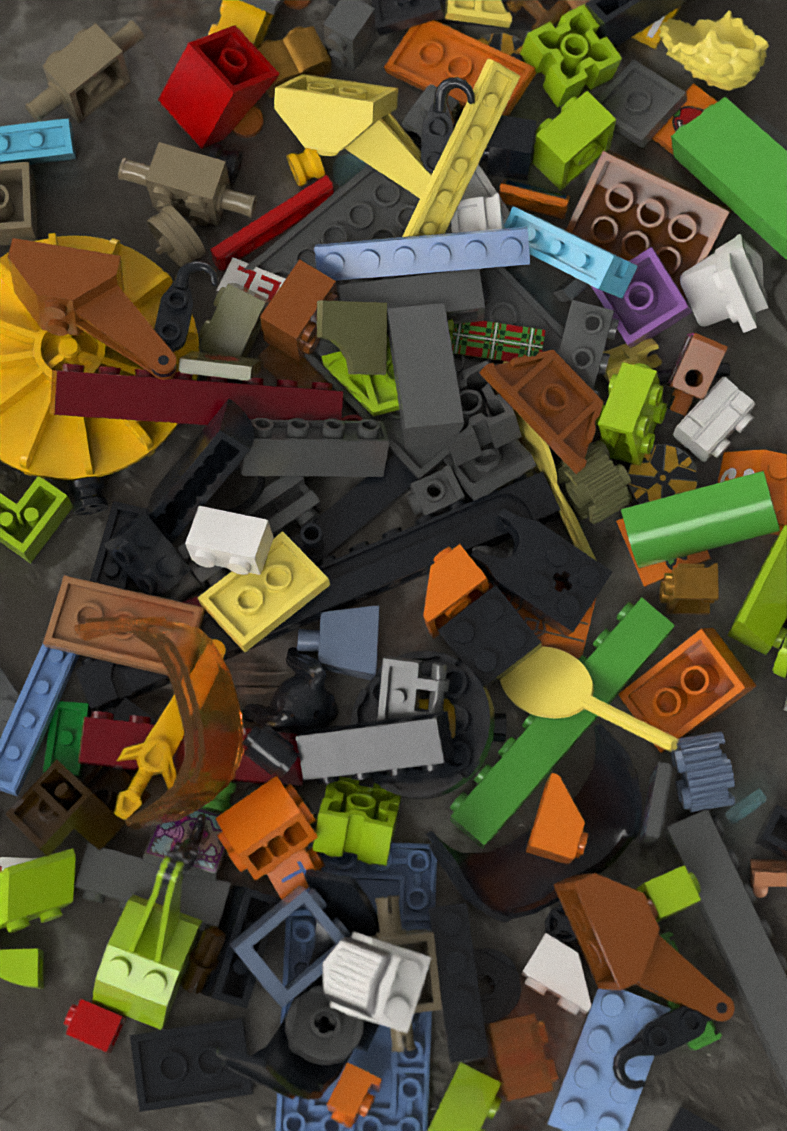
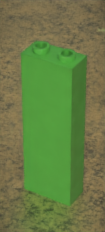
M724 97L716 104L708 106L701 115L690 123L679 127L671 136L674 158L787 260V151L731 101Z

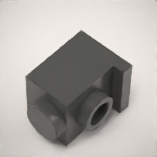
M450 465L443 467L441 471L411 483V494L407 495L413 513L415 515L421 513L422 517L432 513L435 517L446 513L450 505L464 500L465 497ZM438 488L441 494L438 497H431L427 491Z

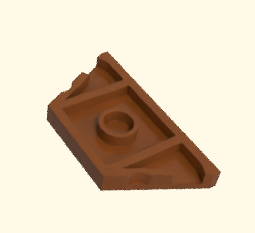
M554 349L540 352L534 357L521 356L513 358L510 362L494 365V363H490L479 372L575 474L579 473L586 466V453L589 444L594 438L596 431L595 422L600 416L603 401Z

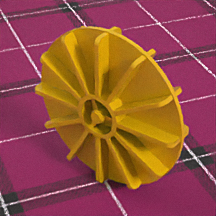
M56 233L48 234L49 238L35 241L121 256L124 293L153 329L155 328L161 297L172 285L173 280L167 272H164L149 258L134 249L122 245L120 240L115 238L106 240L90 236L57 237ZM9 253L0 258V461L29 476L34 475L55 480H78L87 477L109 475L139 462L146 456L150 457L153 455L155 449L170 436L179 423L50 414L52 370L62 371V364L85 365V373H99V366L121 368V375L135 376V369L143 368L86 332L78 336L70 334L57 336L42 330L14 293L8 261ZM193 315L191 316L184 346L174 352L177 362L176 372H180L178 371L180 357L191 351L200 352V348H198L199 337ZM193 374L192 380L197 381L198 375Z

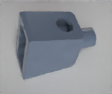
M379 606L322 612L320 616V630H298L297 650L318 652V662L321 663L325 671L372 680L377 674Z

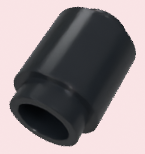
M267 724L261 729L255 725L242 741V744L247 747L243 752L245 756L270 775L275 773L280 778L287 773L299 756L293 750L294 745Z

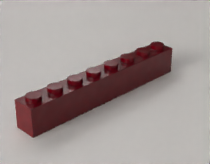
M62 364V371L52 370L51 415L207 425L225 402L231 399L246 413L249 419L290 420L301 418L304 420H327L333 418L342 420L344 391H334L333 383L312 382L311 389L298 388V381L277 379V386H264V378H252L249 381L242 380V384L228 383V378L207 376L206 381L192 380L193 374L176 372L171 379L160 380L144 369H135V376L121 375V368L99 366V373H85V365Z

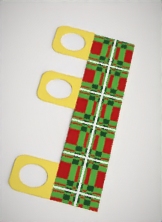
M489 321L454 324L451 343L452 351L454 354L501 360L503 363L510 362L513 358L521 356L534 357L543 350L546 330Z

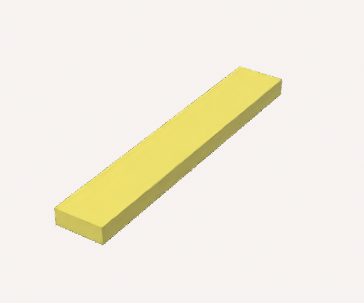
M487 59L473 88L475 102L474 104H469L467 101L402 237L445 234L517 85L520 75L494 60Z

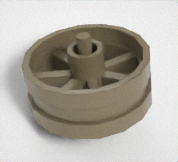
M169 204L160 209V213L156 216L153 215L146 221L147 227L159 245L155 249L157 254L160 255L165 252L180 268L186 263L198 260L206 254L205 247L193 230L197 223L194 220L188 223Z

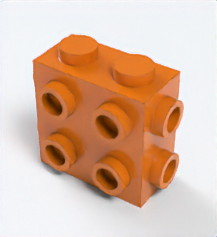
M277 776L215 818L222 832L217 834V837L228 851L229 857L240 872L247 869L255 881L263 875L272 872L280 863L296 852L304 850L309 843L318 838L310 825L316 819L292 784L284 787Z

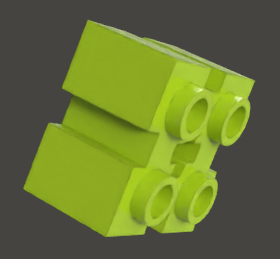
M584 4L562 15L557 28L551 22H548L529 32L520 52L525 62L535 67L536 74L542 72L546 77L542 87L557 108L564 105L572 97H579L585 84L592 90L611 80L622 60L607 37L599 40L596 35L599 25Z
M339 776L340 780L327 784L325 797H323L318 814L315 832L318 838L314 840L313 851L322 852L331 857H342L344 852L358 854L357 860L363 863L386 866L397 825L401 796L383 789L376 783L371 788L359 785V780Z

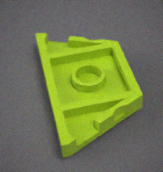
M453 319L448 320L451 343L454 332ZM389 337L387 338L386 375L348 374L347 362L341 351L322 356L323 366L373 417L399 410Z

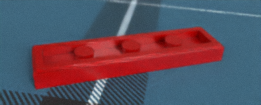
M325 175L211 248L213 263L218 270L224 271L227 269L232 257L241 260L303 220L334 194L331 180Z

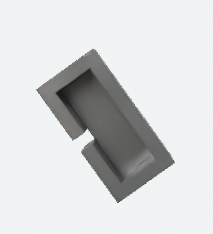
M339 0L323 24L324 38L326 39L325 49L331 59V63L340 68L347 67L355 71L376 41L375 8L361 0Z

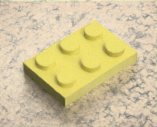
M281 532L272 541L261 575L253 573L240 575L231 571L200 595L198 600L202 607L236 644L246 652L330 586V582L327 576L284 532Z

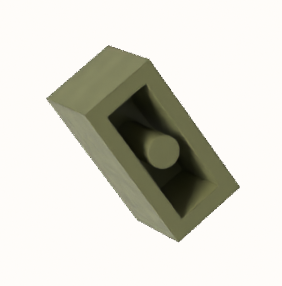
M228 283L226 288L222 287L215 297L214 306L217 308L212 319H207L201 328L199 337L202 338V341L198 348L208 353L249 357L262 328L260 316L271 300L237 283Z

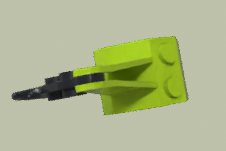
M201 813L197 816L188 839H185L183 843L177 841L173 851L169 850L158 871L150 899L147 900L134 894L128 899L109 940L95 979L92 997L93 1004L160 1030L163 1029L168 1020L181 984V979L189 961V954L193 950L203 922L181 913L180 903L182 880H184L188 870L191 871L198 855V847L206 823V816ZM163 885L168 887L164 906L156 903Z

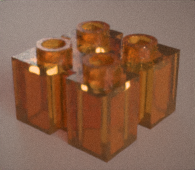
M534 1013L489 1024L487 1029L505 1102L553 1091L552 1083L558 1081V1076L553 1058L545 1059L542 1045L549 1043L544 1021H537Z

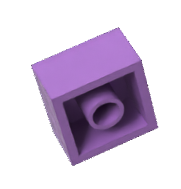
M652 247L629 261L638 267L623 298L591 286L604 308L614 310L613 318L619 319L617 329L630 348L638 345L645 339L653 338L692 313L688 303Z

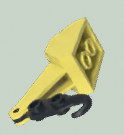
M301 74L275 87L274 109L305 148L315 149L317 154L322 156H336L338 152L346 149L418 198H421L455 128V122L448 104L450 90L454 88L463 90L467 95L469 104H474L475 94L471 85L459 77L447 78L438 85L434 101L423 121L421 151L392 116V113L397 109L398 88Z

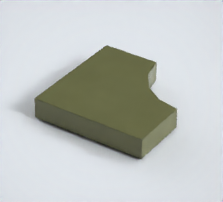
M317 301V337L331 341L341 350L347 362L348 374L386 375L387 303Z

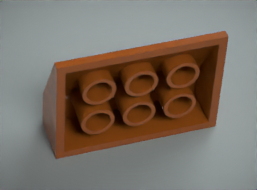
M604 150L566 231L627 261L632 260L652 247L687 301V297L680 284V277L683 272L711 255L732 210L611 150Z

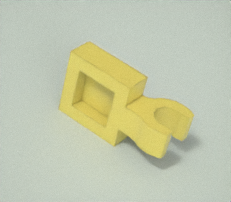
M650 338L631 348L627 344H623L604 351L603 353L610 354L605 375L603 376L610 382L614 374L618 375L623 362L632 365L641 363L652 369L660 366L662 361L657 354L647 357L649 352L659 348L658 344L654 339Z

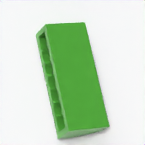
M764 471L621 509L630 546L639 568L780 531Z

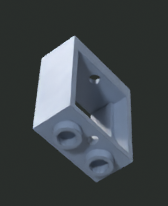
M300 885L229 944L281 1008L323 974V961L341 939L351 935L337 917L331 921L322 910L327 904L313 888L307 892ZM304 904L335 945L284 987L252 946Z

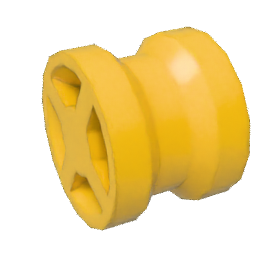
M305 148L304 152L300 154L293 152L286 155L291 172L299 187L306 185L307 181L313 177L320 179L325 176L321 159L315 149Z

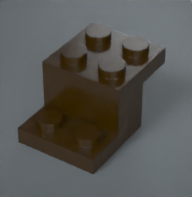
M56 760L5 815L48 857L73 829L78 831L100 851L141 806L126 821L114 814L118 795L121 792L127 791L133 780L123 769L97 766L81 782L62 763ZM146 790L140 796L142 805L151 796Z

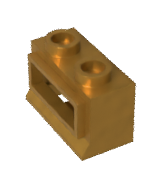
M718 563L708 568H704V564H678L677 568H673L671 573H664V580L660 582L659 597L660 603H666V614L709 615L710 603H714V600L719 599Z

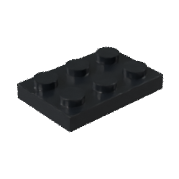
M243 1018L130 1035L139 1112L253 1095L252 1080L223 1067L224 1061L216 1056L219 1048L248 1055Z

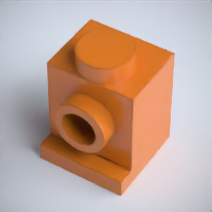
M347 1062L327 1102V1109L333 1112L331 1119L345 1127L351 1128L353 1123H356L359 1115L366 1117L375 1099V1096L370 1094L372 1089L377 1092L380 1091L382 1079Z

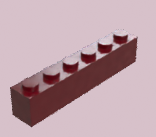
M92 711V717H84L78 764L139 770L136 759L117 760L124 748L145 742L155 726L151 724L152 718L129 716V722L114 720L113 713ZM203 724V730L187 728L172 758L176 775L209 777L265 784L277 776L285 787L292 784L294 788H298L303 784L299 756L287 773L280 778L275 773L270 775L243 754L247 747L242 744V741L251 731L250 728H240L239 734L225 733V726L215 724ZM277 732L293 744V750L298 753L296 742L298 734Z

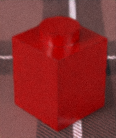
M80 999L78 1005H71L66 1015L64 1025L68 1026L65 1034L102 1051L112 1053L127 1018Z

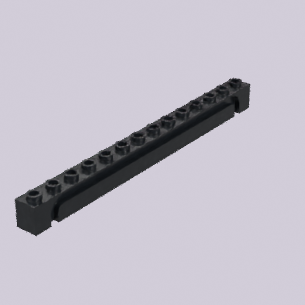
M532 472L524 473L519 478L513 480L514 484L502 489L498 487L487 496L469 503L467 500L458 501L447 508L448 512L435 517L433 513L425 515L414 522L415 526L402 531L401 527L394 528L381 536L382 540L369 545L368 541L361 542L351 547L349 554L337 559L335 555L319 560L315 565L327 576L330 586L249 650L319 621L322 612L350 608L429 574L430 566L435 563L433 559L447 547L454 549L460 544L470 556L474 546L487 545L493 547L512 539L504 525L496 519V516L502 509L519 517L537 520L543 525L557 520L560 508L543 472L533 475ZM209 613L204 614L188 672L210 640H220L225 645L226 651L221 662L244 653ZM91 657L81 662L82 666L75 669L91 710L99 712L107 711L115 702L120 704L125 697L131 701L181 679Z

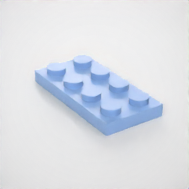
M597 988L592 1006L589 1009L547 1125L562 1131L628 1130L643 1087L635 1090L622 1086L614 1076L612 1069L613 1058L622 1046L634 1038L645 1023L671 1011L668 1007L625 990ZM636 1056L628 1060L625 1065L627 1077L635 1081H645L654 1056Z

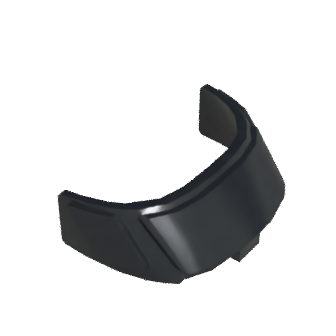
M601 723L594 726L595 760L593 769L579 794L572 799L585 822L582 832L588 833L583 855H580L579 859L574 858L569 865L525 852L532 829L506 845L489 852L462 853L452 849L440 840L432 830L426 834L432 842L428 847L458 892L478 910L481 909L488 916L502 922L535 914L560 901L553 884L573 875L592 873L599 875L619 858L632 840L637 838L642 819V797L638 773L627 751Z
M307 869L304 876L310 890L313 888L327 904L322 911L331 921L337 917L351 934L349 937H352L353 932L366 936L376 935V932H379L378 915L366 893L355 879ZM317 921L315 947L308 967L335 945ZM323 974L299 993L293 1001L311 988L323 986ZM286 1013L280 1027L267 1046L253 1055L248 1056L219 1048L216 1056L224 1061L223 1067L282 1096L295 1100L296 1096L306 1100H316L322 1098L324 1092L340 1076L353 1051L343 1062L330 1065L315 1064L303 1059L289 1048L288 1037L285 1031ZM322 1017L319 1022H314L315 1027L319 1028V1032L326 1034L327 1031H334V1026L328 1024L329 1018ZM363 1019L362 1036L355 1049L368 1051L380 1024Z

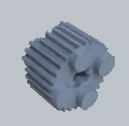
M722 731L678 739L677 749L670 752L673 767L676 766L677 772L681 773L682 780L675 781L678 800L682 802L683 808L689 809L690 812L735 805V797L732 796L731 792H728V788L735 787L732 764L730 759H727L726 753L722 754V749L719 747V744L725 743Z

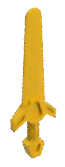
M210 640L205 645L145 742L124 748L117 761L136 759L139 767L128 790L118 795L114 814L125 821L142 805L140 796L152 776L162 774L169 792L177 781L172 758L225 655L226 648L220 640Z

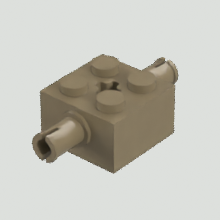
M132 20L111 37L97 23L88 29L79 31L70 44L62 50L54 51L47 58L46 63L42 65L48 81V88L32 101L25 104L29 114L37 122H41L43 118L62 105L78 123L82 122L131 82L124 53L145 38L143 32Z
M159 142L151 165L132 161L124 157L119 166L118 179L146 186L152 206L158 212L169 204L182 216L188 217L190 221L194 220L198 225L206 226L210 223L218 226L224 209L251 218L256 208V195H249L231 189L226 161Z
M399 895L375 898L379 932L369 937L431 957L414 1014L442 1010L434 932L427 929L410 931L402 929ZM412 1021L408 1033L390 1028L392 1052H404L405 1048H407V1051L416 1049Z

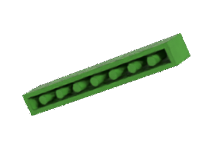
M642 597L635 605L631 602L625 605L616 616L620 623L612 632L606 628L592 644L597 649L588 659L583 655L578 659L588 670L593 680V697L606 704H610L672 633L675 627L671 621ZM585 709L573 716L558 719L543 718L530 714L521 725L526 729L517 740L511 736L498 751L502 758L492 768L487 764L475 777L474 781L478 785L469 795L463 791L452 803L450 809L453 811V814L450 816V821L479 847L484 849L599 716Z

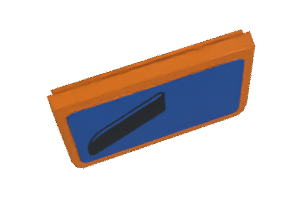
M504 179L499 188V195L506 205L565 219L570 195Z

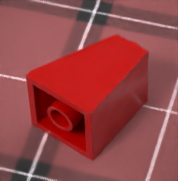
M233 25L187 44L158 101L200 148L203 149L224 140L278 78L279 72L239 28Z

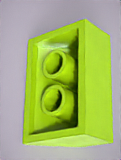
M784 525L774 541L727 636L764 655H767L772 646L779 649L787 633V629L782 627L787 618L786 525Z

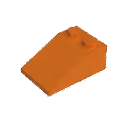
M703 628L621 691L618 696L635 718L680 739L685 738L722 713L757 685L714 628ZM655 745V747L658 749L660 753L666 751L665 749Z

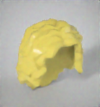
M730 10L727 11L722 19L716 21L699 19L696 25L691 26L688 22L684 23L680 19L677 21L669 18L667 22H663L660 26L661 33L659 36L668 49L666 54L684 65V69L691 71L693 78L704 80L709 86H716L729 91L744 87L756 77L767 57L766 49L769 47L768 42L762 36L755 35L751 29H748L744 25L743 19L734 18Z

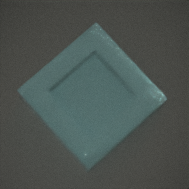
M758 788L731 807L725 815L731 824H736L762 806L767 798Z

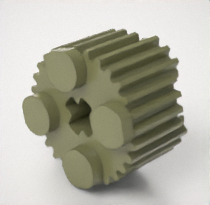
M600 440L589 444L585 460H587L586 466L579 473L575 474L563 460L555 466L557 482L561 484L565 481L566 483L565 487L571 498L568 501L570 507L580 520L588 517L593 525L632 502V496L625 486L631 482L626 469L621 464L613 465V461L609 459L610 453L606 445Z

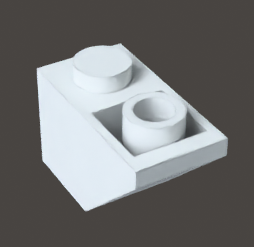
M545 933L521 975L527 978L524 984L543 996L546 991L559 998L557 1005L575 1016L578 1011L586 1014L592 1005L578 952Z

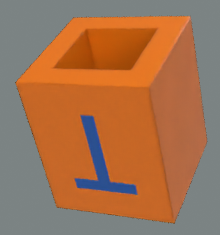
M307 846L304 850L296 852L280 863L267 876L282 900L299 885L304 889L309 888L304 876L307 869L322 871L321 868L325 867V863L319 852L313 851V847L309 849Z

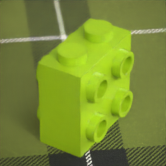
M623 362L618 375L614 374L611 377L608 387L609 397L606 405L602 406L600 416L596 419V425L599 426L601 433L600 441L606 445L610 458L640 466L644 455H649L652 451L655 441V434L653 432L657 423L661 424L663 422L667 404L663 402V386H660L656 370L641 363L632 365Z

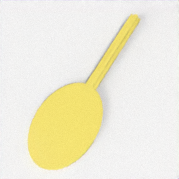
M513 409L522 436L518 439L532 455L536 464L533 467L536 473L543 472L558 503L561 519L573 545L596 560L575 513L557 484L556 467L548 444Z
M542 646V648L500 679L502 688L508 698L520 709L532 715L558 719L573 716L585 709L669 752L677 749L676 744L679 741L677 738L594 698L593 680L588 670L577 658L560 649Z

